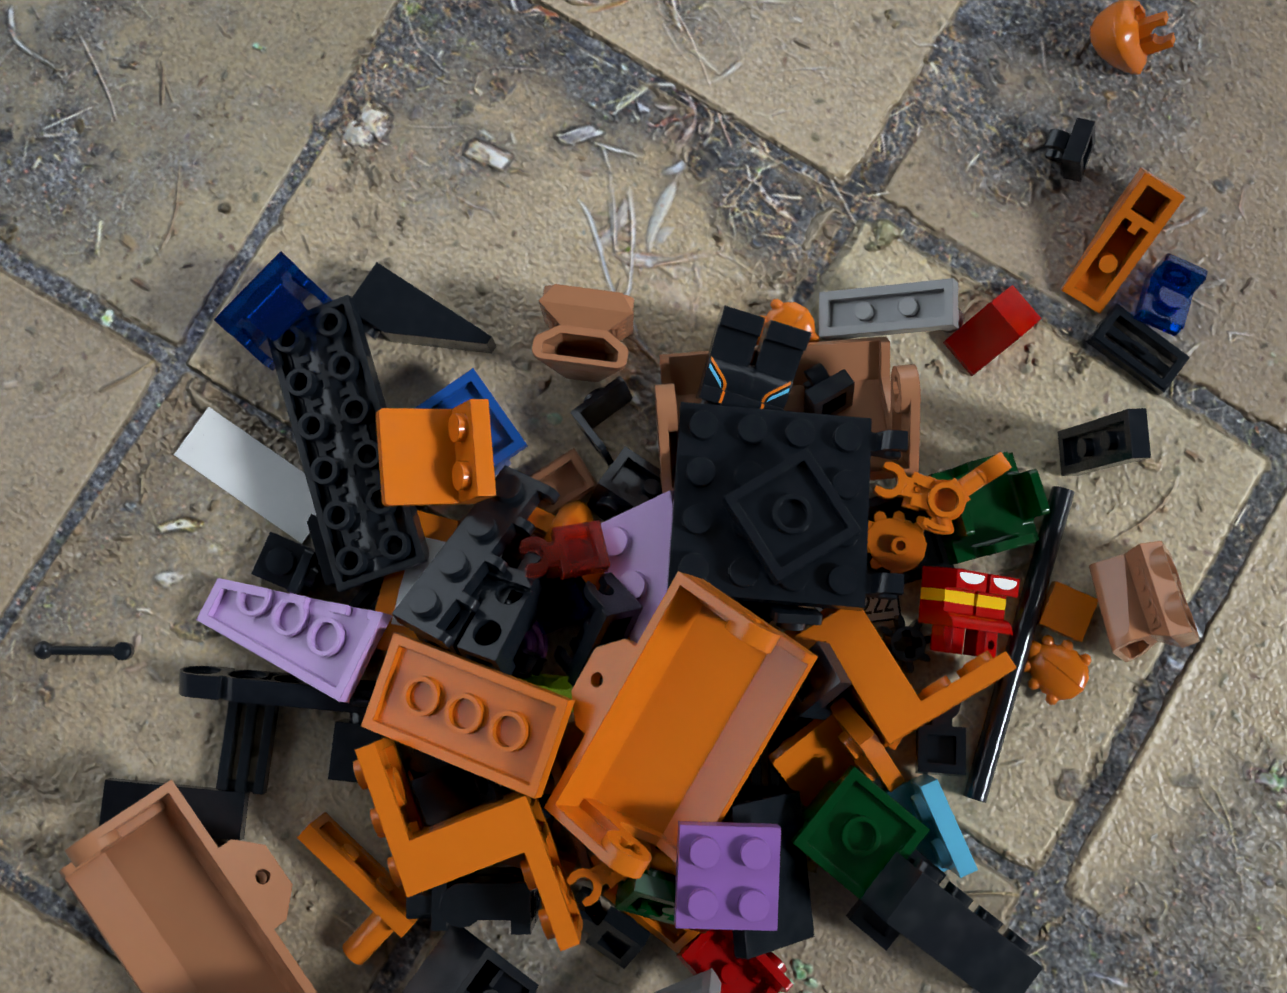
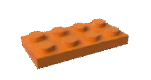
M393 633L361 727L536 799L541 798L575 700L403 633Z

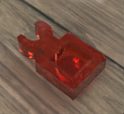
M600 520L553 527L550 534L552 541L547 542L543 538L532 536L523 539L519 546L520 553L535 552L541 557L540 562L526 565L524 573L525 577L528 578L541 577L549 568L557 566L560 579L608 572L611 565Z

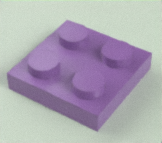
M678 821L674 909L675 928L777 931L781 827L778 824Z

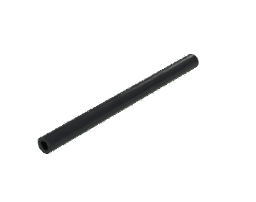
M1052 486L1048 498L1050 513L1043 516L1038 533L1040 540L1036 541L1013 620V635H1009L1005 651L1017 668L995 683L963 796L986 803L1074 498L1075 492L1064 487Z

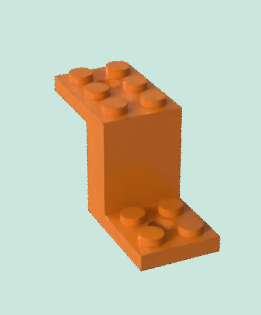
M825 608L820 611L823 614L821 625H813L802 631L787 630L784 632V634L806 649L811 648L818 641L830 644L852 683L844 690V693L859 716L875 732L884 748L997 682L1017 668L1006 651L995 658L991 656L989 651H986L956 671L960 677L958 680L951 683L946 675L922 689V692L916 694L864 610L854 611Z
M384 737L355 750L358 760L353 761L355 777L362 790L369 789L375 808L370 809L374 830L379 838L386 837L392 856L387 858L391 878L397 887L403 885L407 898L524 853L525 860L520 861L521 870L528 889L532 891L538 888L542 899V909L538 910V916L546 938L548 940L556 938L560 952L580 944L583 920L571 887L566 881L565 870L538 798L534 799L513 791L503 795L504 798L498 802L479 805L438 824L427 827L424 826L394 740Z

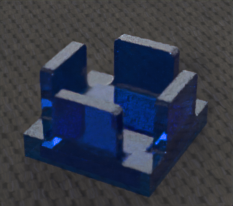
M280 251L219 313L214 321L242 344L263 365L274 371L273 358L260 347L267 337L272 341L278 340L308 310L303 305V302L310 294L321 304L330 302L332 299Z

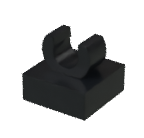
M1077 118L1071 134L1059 129H1050L1044 145L1045 148H1048L1045 157L1052 161L1062 162L1064 179L1082 181L1096 142L1095 121Z
M818 363L804 371V375L808 379V381L803 383L805 388L804 413L836 415L853 405L855 382L845 369L829 376L824 366Z

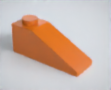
M1141 167L1110 210L1061 290L1100 314L1180 206L1185 196L1178 189Z

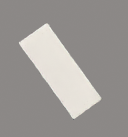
M208 407L174 455L302 544L310 533L307 521L311 514L316 515L305 473Z

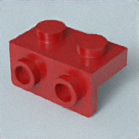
M710 929L706 933L700 932L676 955L693 976L712 968L722 983L721 993H787L793 986V983L784 974L787 971L785 964L773 952H768L748 960L736 958L732 930Z

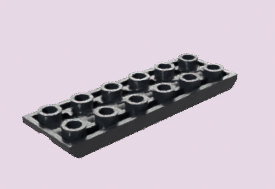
M345 295L265 326L264 330L337 591L343 592L428 562L429 550L416 506L386 507L382 504L376 412L381 408H387L361 317L352 297Z

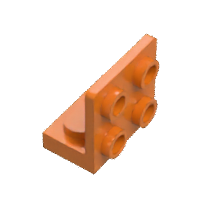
M469 399L452 409L381 408L376 412L381 497L384 506L475 504L496 496L488 399Z
M843 697L830 706L832 715L826 720L814 719L795 735L785 739L768 756V759L792 791H800V800L804 806H808L829 780L836 783L850 765L858 767L872 782L878 778L890 793L905 782L875 732Z

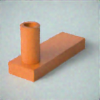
M326 812L312 821L297 837L301 843L373 911L342 945L343 952L353 963L363 965L393 931L402 938L418 919H406V893L404 887H397L390 873Z

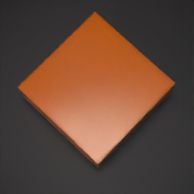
M1052 581L1045 596L1037 625L1073 641L1082 642L1098 604V599L1058 581Z

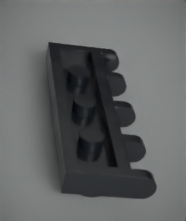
M505 465L495 478L496 496L478 502L473 506L393 611L392 615L397 622L439 646L449 649L454 639L445 630L461 608L474 614L480 607V603L471 596L489 570L503 575L508 569V564L500 556L517 533L528 538L533 535L536 527L527 519L541 500L554 505L560 498V494L551 486Z

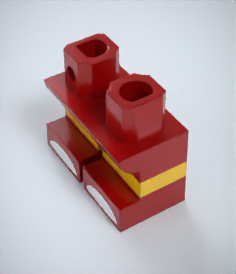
M923 566L918 622L933 624L930 650L961 655L963 652V655L979 656L989 651L991 656L995 658L998 633L1013 635L1011 624L1004 620L1007 597L1018 598L1020 579L959 568Z

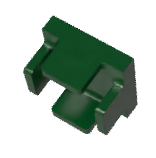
M1007 451L1003 453L1012 468L969 496L971 500L966 502L963 513L958 518L952 520L954 533L941 535L950 565L996 554L1040 540L1034 518L1049 514L1050 508L1037 469L1019 473L1013 452L1008 453ZM994 455L970 461L928 476L938 480H952L954 478L959 480Z
M850 765L836 783L829 780L804 810L802 819L805 822L790 841L861 900L862 896L893 855L898 852L907 860L930 829L855 766Z

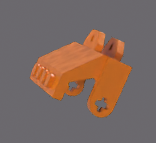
M678 571L638 643L622 639L596 647L571 690L572 699L575 700L573 705L575 726L585 733V736L544 808L601 861L621 875L633 879L641 878L652 859L647 848L635 838L656 845L676 863L678 821L722 822L818 656L768 624L706 580ZM602 676V677H603V682H602V684L600 685V684H599V680H600V677Z

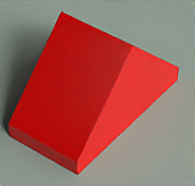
M1011 285L949 336L943 344L967 372L973 376L1022 337L1042 318L1018 290Z

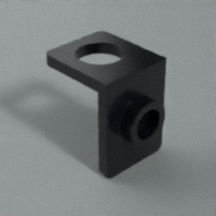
M621 376L605 387L591 391L585 397L583 403L570 412L582 433L608 466L614 461L604 443L593 431V428L632 400L633 397Z
M452 764L420 776L410 782V787L423 823L427 827L438 824L479 805L498 802L504 798L498 783L486 779L487 790L479 775Z

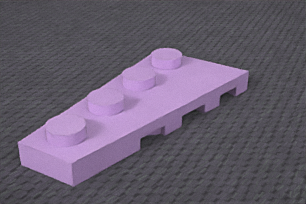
M672 490L588 529L604 573L612 572L643 606L629 635L630 639L638 643L667 590L673 505Z
M218 578L196 620L335 700L349 703L392 615Z

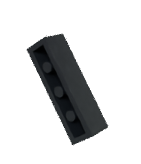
M896 852L862 896L861 900L887 924L979 993H1025L1043 969L1041 965L1027 955L1032 946L1009 928L1006 929L1003 935L999 933L998 930L1003 923L982 906L978 905L974 912L971 911L968 907L974 900L950 881L943 889L938 885L943 875L920 857L912 864Z

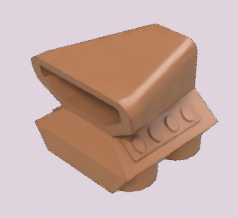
M560 284L545 286L543 296L539 299V304L544 322L548 325L549 330L534 337L532 345L534 357L563 377L580 381L600 382L624 369L628 360V349L621 341L633 334L634 298L614 291Z
M1162 541L1140 543L1125 554L1089 565L1112 653L1124 662H1129L1146 653L1157 642L1180 648L1200 642L1171 553Z

